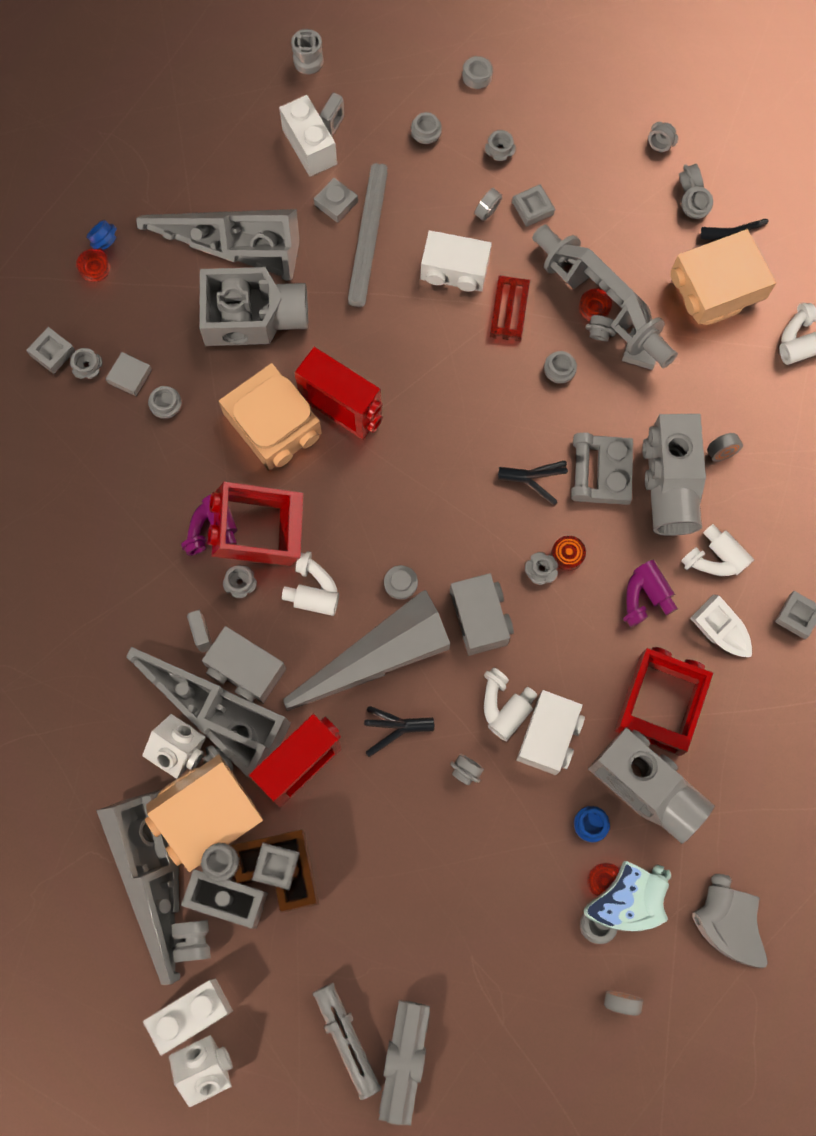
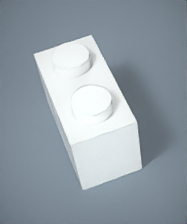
M308 95L279 107L282 130L309 177L337 165L336 143Z
M429 230L421 262L420 280H426L432 285L446 284L456 286L468 292L474 290L483 291L492 242Z
M542 690L516 761L553 775H557L561 767L567 769L574 749L569 748L572 735L579 736L585 720V716L580 715L583 705Z
M215 978L145 1019L143 1023L161 1056L232 1013L233 1009Z

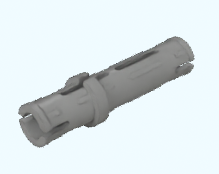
M331 983L312 994L326 1021L325 1031L327 1034L331 1033L344 1065L358 1091L359 1098L364 1100L376 1094L382 1088L378 1084L366 1053L351 1024V1021L354 1019L351 1013H346L336 992L335 985ZM331 1007L334 1008V1011L346 1035L345 1037H343L339 1025L332 1013ZM348 1044H350V1046H351V1048H352V1050H353V1052H354V1055H355V1057H356V1059H357V1061H358V1063H359V1066H360V1068H361V1070H362V1074H360V1072H359V1070H358V1068H357V1065H356V1063H355V1061H354V1059H353V1057H352V1054H351V1052H350V1050H349V1048H348Z

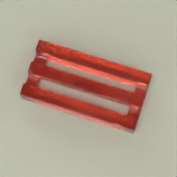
M499 275L490 338L502 336L503 340L515 338V341L521 342L530 285L529 279ZM504 284L510 285L504 328L498 327L503 287ZM516 286H521L522 294L517 329L515 330L510 329Z

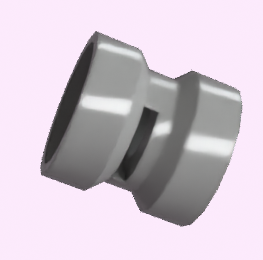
M311 29L299 30L294 34L291 41L294 66L303 74H314L321 69L324 61L321 36Z
M208 920L171 924L172 936L177 942L176 948L173 950L174 963L211 958L210 946L206 944L205 936L209 932Z

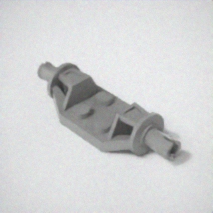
M546 224L535 231L532 240L538 243L548 254L544 264V268L548 273L553 274L557 272L574 289L588 278H591L622 308L611 324V327L628 343L627 351L630 355H637L645 350L662 368H666L675 360L678 353L659 336L664 328V321L659 317L652 319L649 306L592 250L580 247L581 241L577 236L572 235L561 240ZM567 264L573 265L569 273L563 269ZM634 324L637 333L632 337L626 330Z

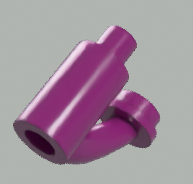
M211 494L206 496L202 500V504L195 510L190 521L187 540L181 543L182 550L186 551L188 556L196 555L206 550L205 536H200V532L206 519H209L210 525L214 523V512L209 510ZM228 505L226 544L237 545L234 534L238 529Z
M654 560L642 564L633 571L634 574L631 576L627 586L628 615L623 618L625 623L628 622L629 626L633 627L648 618L645 612L647 610L646 607L642 606L639 608V595L642 587L654 607L660 605L666 616L678 609L672 600L675 593Z

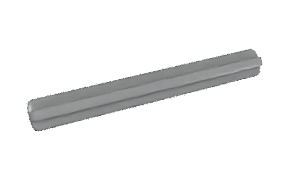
M374 163L370 170L348 295V303L351 306L363 307L366 302L388 168L385 164Z

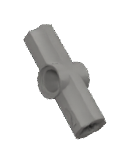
M402 1000L398 1002L393 1038L388 1044L383 1076H386L384 1091H382L379 1120L397 1125H411L417 1084L421 1083L426 1047H424V1041L430 1015L429 1005Z

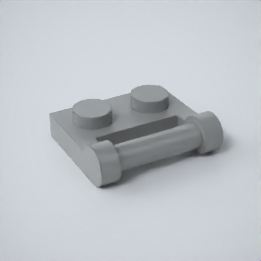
M589 433L574 434L573 446L576 448L575 487H572L571 499L579 502L630 505L632 501L633 438L593 436ZM589 449L598 450L597 489L588 487Z

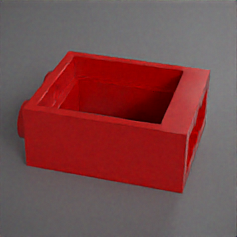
M314 346L295 370L297 388L300 394L310 406L361 439H364L369 431L374 433L383 420L381 389Z
M225 481L215 492H212L209 510L214 512V523L209 526L207 536L208 545H212L211 557L291 566L301 558L302 492ZM228 501L280 508L278 550L226 544Z
M652 647V650L646 648L640 655L614 731L621 733L625 728L631 732L636 730L649 740L650 745L682 756L688 752L713 672L705 670V665L698 661L686 659L683 662L672 657L671 652L663 648ZM648 667L695 684L679 733L632 716Z
M313 713L260 763L249 776L281 808L342 750L339 742L341 738L340 731L327 717L319 720Z

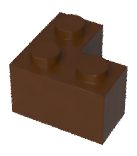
M302 829L230 845L239 857V866L235 873L236 883L239 884L254 882L252 879L262 843L299 852L290 890L275 886L280 912L319 905L306 834Z

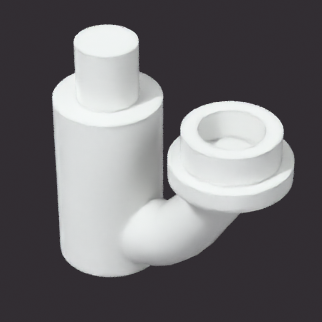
M804 302L799 304L796 315L784 329L779 352L786 365L816 356V332L796 337L802 325L808 327L816 321V307L812 303L807 304Z
M712 524L703 534L712 542L709 547L723 563L702 558L706 553L703 550L700 552L697 547L689 552L681 561L685 564L684 568L686 570L693 567L717 576H731L734 574L737 576L755 559L727 530L721 533Z
M312 552L301 553V558L296 562L295 572L301 573L304 577H307L308 572L311 573L321 585V589L300 584L297 589L284 587L282 600L294 602V608L334 616L339 600V593H337L334 580L317 562L311 559Z
M493 667L490 672L486 671L484 673V677L488 680L484 698V713L489 723V729L507 742L533 710L530 704L538 695L530 687H526L520 696L514 694L499 711L497 707L498 689L504 691L507 688L506 684L509 679L501 671Z

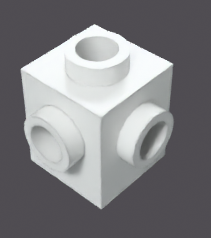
M170 714L151 732L142 756L178 779L187 769H194L199 764L204 754L200 749L206 736Z
M211 1035L169 1055L174 1084L189 1107L232 1087L228 1070L233 1068L230 1056L224 1046L218 1048Z

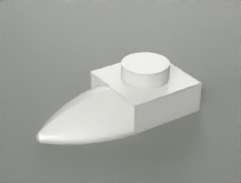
M713 594L690 619L712 643L719 645L722 649L733 655L751 657L752 645L745 625L719 595Z

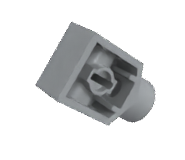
M265 267L200 269L199 329L205 346L270 344L277 330L308 329L306 283L275 284Z
M659 414L654 426L649 428L648 438L643 440V457L649 461V470L645 472L646 490H651L653 531L656 534L665 536L691 534L702 528L700 503L706 481L701 414Z
M625 728L612 740L588 770L641 817L662 826L681 844L684 843L705 822L715 805L676 772L679 768L669 757L663 754L659 757L648 747L650 742L644 735L636 730L631 732ZM631 764L639 767L641 777L633 773Z

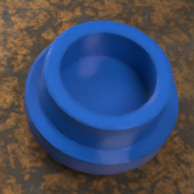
M106 220L97 223L87 234V238L91 241L90 246L94 250L100 247L102 250H105L111 246L116 240L114 234L117 228L115 225L108 224Z
M587 806L576 814L574 829L582 840L592 843L598 842L608 834L610 821L608 815L601 808Z

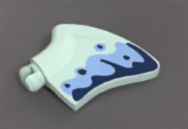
M623 861L614 882L607 890L586 905L584 914L596 923L616 930L643 931L655 928L668 920L663 903L669 888L668 881L671 879L672 874L670 870H664V867L661 865L654 866L652 873H649L630 862Z

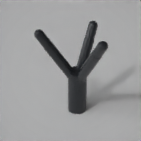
M764 218L734 228L701 227L700 240H719L746 229L750 231L768 224V219Z
M563 460L531 470L500 467L498 480L526 483L552 505H556L557 499L532 480V478L567 474L568 469L565 467L567 462Z
M369 706L367 712L385 720L366 719L364 721L365 726L396 728L397 730L368 749L366 756L371 757L404 733L434 731L433 717L402 719Z

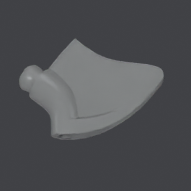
M714 874L711 879L712 886L708 887L705 905L692 913L697 928L715 949L728 958L756 968L766 967L768 964L767 956L757 925L760 898L730 889L732 883L730 876Z

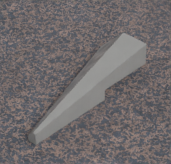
M297 209L141 215L136 218L137 228L140 230L147 229L162 234L163 238L190 244L189 247L232 262L239 261L253 267H265L268 272L282 276L283 280L293 279L300 242Z
M427 591L420 592L285 697L283 701L286 710L298 708L385 676V673L449 650L450 641L440 615Z
M133 647L130 648L126 656L249 778H251L249 774L281 745L291 725V722L282 715L232 694L214 683Z
M157 790L120 801L96 811L161 985H171L180 980V973L175 972L173 950L176 948L177 942L172 936L171 924H175V913L179 912V866L168 855L165 848L169 844L161 834L156 837L144 820L148 817L146 804L157 797L161 791Z

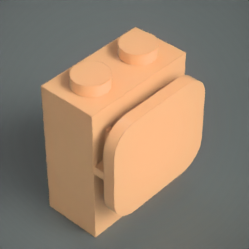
M748 229L677 255L671 269L672 282L675 287L679 288L688 313L693 316L698 324L710 325L737 315L744 307L767 299L776 285Z
M272 363L218 400L224 416L269 471L276 466L279 468L287 464L296 451L302 447L308 448L312 446L322 433L320 421L310 410L308 402L291 381L282 376Z
M220 754L201 767L189 770L163 788L155 799L146 804L148 817L144 819L156 837L162 834L168 842L169 846L165 849L172 861L177 866L183 863L188 872L201 865L202 856L207 848L217 843L229 845L263 821L259 810Z

